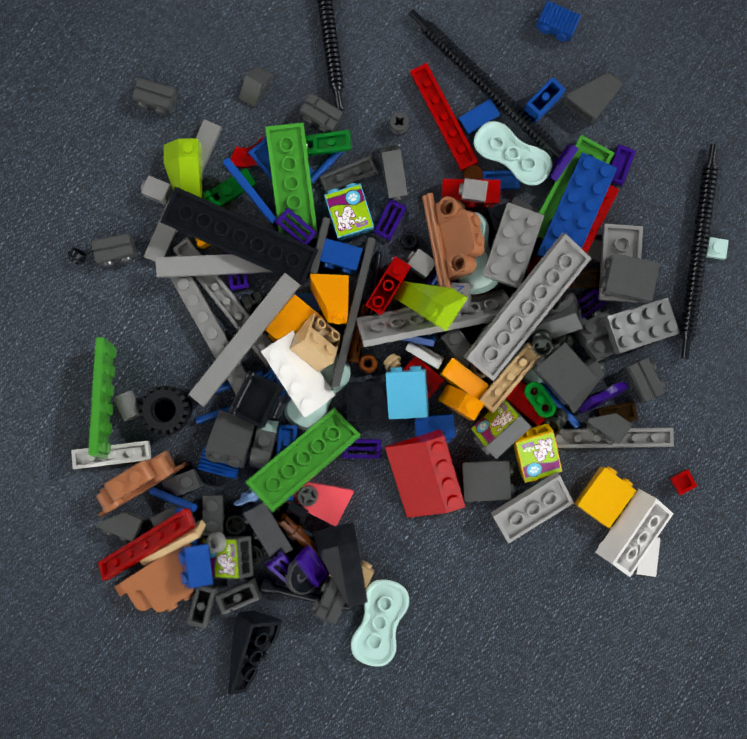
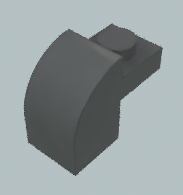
M257 429L250 455V467L262 469L273 459V448L277 433Z

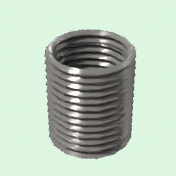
M133 391L122 393L114 398L123 421L139 416V413H142Z

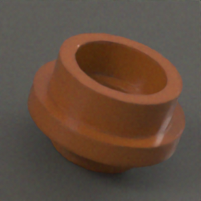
M371 354L363 355L358 363L360 370L364 373H372L376 370L378 364L377 359ZM365 361H371L372 365L366 367L364 365Z

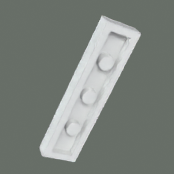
M150 441L111 445L108 459L88 456L89 448L71 450L73 469L152 459Z

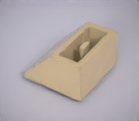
M314 312L294 335L290 350L318 372L333 364L342 335Z

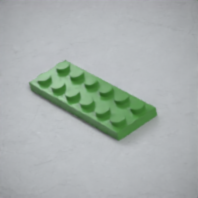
M304 123L266 126L277 219L289 208L317 232ZM289 214L286 215V217L289 220H291L296 226H298L303 232H305L308 236L311 235V233L308 230H306L301 224H299L293 217H291ZM284 220L281 221L286 227H288V228H289L294 234H296L301 240H306L301 234H299V233H298L294 228H292L287 222H285ZM278 226V230L280 233L291 237L280 226ZM318 232L312 239L318 238Z
M583 135L579 137L575 145L579 148L557 182L555 181L539 211V214L544 215L537 239L543 240L582 152L608 164L614 152Z
M96 337L88 452V456L99 459H108V454L111 452V444L108 442L109 435L112 433V424L110 423V416L113 414L111 396H114L112 377H115L113 359L117 355L116 347L104 337Z
M333 408L248 479L246 485L273 513L360 438L361 434Z

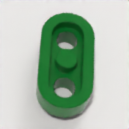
M531 382L525 386L524 395L535 412L543 418L551 417L556 411V405L542 384ZM532 388L536 389L537 394L535 396L531 395L530 393ZM544 404L548 406L546 412L542 410V405Z

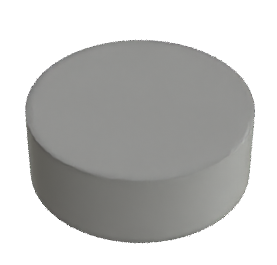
M215 532L209 534L207 537L209 550L217 553L225 549L226 539L222 533Z

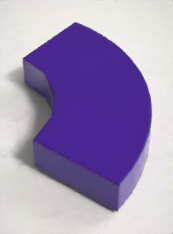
M625 382L616 383L599 394L589 397L578 408L580 413L587 412L606 403L626 390L628 386Z

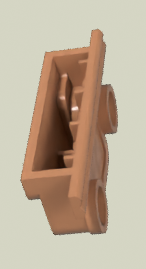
M428 193L422 196L438 283L440 287L451 288V282L474 272L476 269V260L474 258L481 256L484 252L485 240L481 233V220L476 213L465 210L463 202L447 196L435 204L433 193Z
M165 451L152 459L136 464L105 483V487L99 490L100 494L96 498L103 511L98 515L100 517L107 515L185 468L189 463L186 461L176 466L169 452Z
M201 534V536L198 538L200 544L203 543V542H202V538H204V537H203L202 534ZM190 542L182 547L191 546L192 544ZM180 548L156 559L116 585L115 589L120 597L127 593L138 610L145 611L153 607L157 612L165 610L170 612L178 607L177 602L180 600L187 601L192 598L196 587L189 589L181 583L180 573L183 572L182 564H179L178 561Z

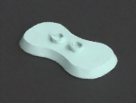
M487 122L480 127L474 137V147L482 157L505 165L524 184L538 185L549 176L552 170V159L547 152L522 142L503 123Z
M477 212L474 213L481 220L480 228L485 240L484 252L481 256L474 258L476 260L474 272L458 279V283H471V294L473 295L487 292L498 284L497 281L482 276L490 254L488 245L489 225L486 218Z
M337 353L333 364L320 370L329 386ZM347 361L340 386L338 388L330 387L334 394L340 391L350 379L351 368ZM289 396L285 402V417L292 425L307 431L328 413L332 398L304 418Z
M380 579L372 582L366 589L368 603H364V618L351 640V650L354 657L358 661L370 666H384L393 659L396 653V628L409 606V595L402 585L391 580Z

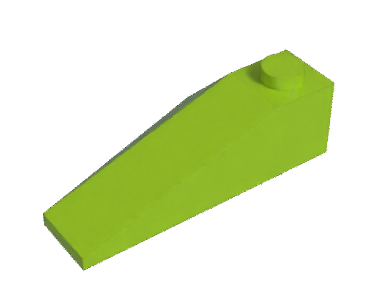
M177 139L164 144V166L173 191L176 186L202 198V144L199 139Z
M403 281L393 297L445 331L448 330L468 297L453 288Z

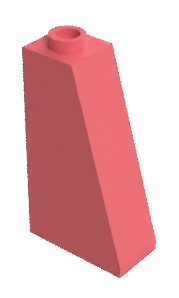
M311 481L307 482L303 487L313 486L316 488L318 499L312 506H304L305 509L309 510L308 513L337 526L354 490ZM301 489L293 495V503L301 504L298 500V493Z

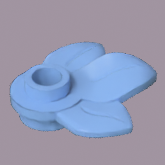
M249 489L247 492L241 493L240 499L233 504L240 506L247 502H259L260 499Z

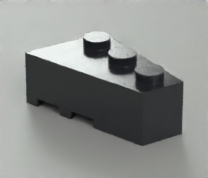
M261 500L256 503L247 502L243 504L242 518L246 525H251L253 529L251 532L255 540H260L262 543L261 549L265 556L269 555L272 560L274 555L278 556L280 550L284 554L293 550L292 542L287 532L277 523L278 519L274 512L272 513Z

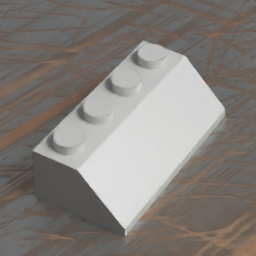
M291 331L263 349L261 353L305 418L323 406L335 394L320 371L317 372L290 350L295 332Z
M638 489L627 507L621 512L616 523L610 528L605 539L599 544L595 553L631 577L639 562L674 513L658 499ZM652 537L647 546L645 547V549L643 550V552L641 553V555L639 556L640 545L645 544L648 538Z

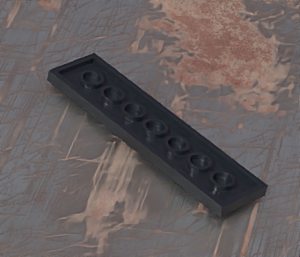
M176 186L160 221L164 225L280 276L286 273L301 285H304L319 251Z

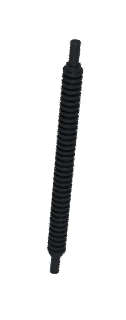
M318 0L329 88L334 93L336 108L342 111L344 109L341 92H343L344 81L333 1Z
M414 9L410 11L409 16L421 26L422 34L426 35V38L433 42L445 56L447 55V58L454 62V65L461 69L462 72H465L464 74L468 75V78L473 83L475 82V85L482 89V92L489 96L490 99H493L494 103L497 102V106L501 105L499 108L501 110L504 108L503 112H507V116L511 115L510 119H514L515 123L518 122L517 125L521 126L522 130L525 129L524 132L528 133L529 137L533 135L532 140L537 138L535 140L536 144L540 141L539 146L544 145L542 147L543 150L550 151L557 158L560 157L562 151L555 146L556 143L553 137L549 140L550 134L545 136L547 132L544 131L542 133L544 129L542 127L538 129L540 125L537 124L535 126L537 123L535 120L531 123L533 118L527 119L530 115L527 113L524 116L526 111L523 110L521 112L523 108H518L519 105L517 103L514 105L515 101H511L512 98L508 97L507 93L504 94L505 91L501 90V87L494 83L486 73H483L484 71L479 66H476L477 64L473 63V60L469 59L470 57L466 56L464 52L462 53V50L457 45L455 46V43L448 39L449 37L444 32H441L433 22L424 20Z
M710 144L708 162L703 166V176L701 177L700 200H698L699 205L697 206V219L695 221L696 229H694L695 234L691 250L692 258H690L692 263L689 265L691 268H689L688 287L685 294L687 296L685 301L687 302H684V306L687 307L683 309L687 312H683V316L686 317H682L684 322L681 323L683 326L680 335H682L681 339H683L681 358L689 359L691 341L696 337L694 332L697 331V328L694 327H697L695 322H698V318L695 317H698L699 313L695 312H699V308L696 307H700L698 302H701L702 278H704L702 273L705 272L703 268H705L704 263H706L705 258H707L708 234H710L709 229L711 228L713 200L715 199L714 195L718 176L717 171L719 169L716 163L717 144Z

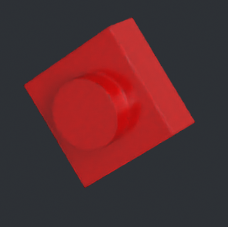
M684 469L669 478L678 495H683L697 487L688 469Z

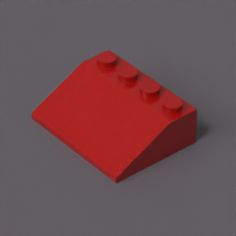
M441 429L385 446L407 518L449 513L465 507L445 436Z

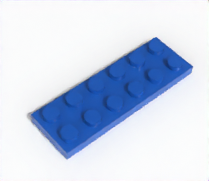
M582 152L536 256L543 258L562 233L567 234L582 249L615 175L616 167Z

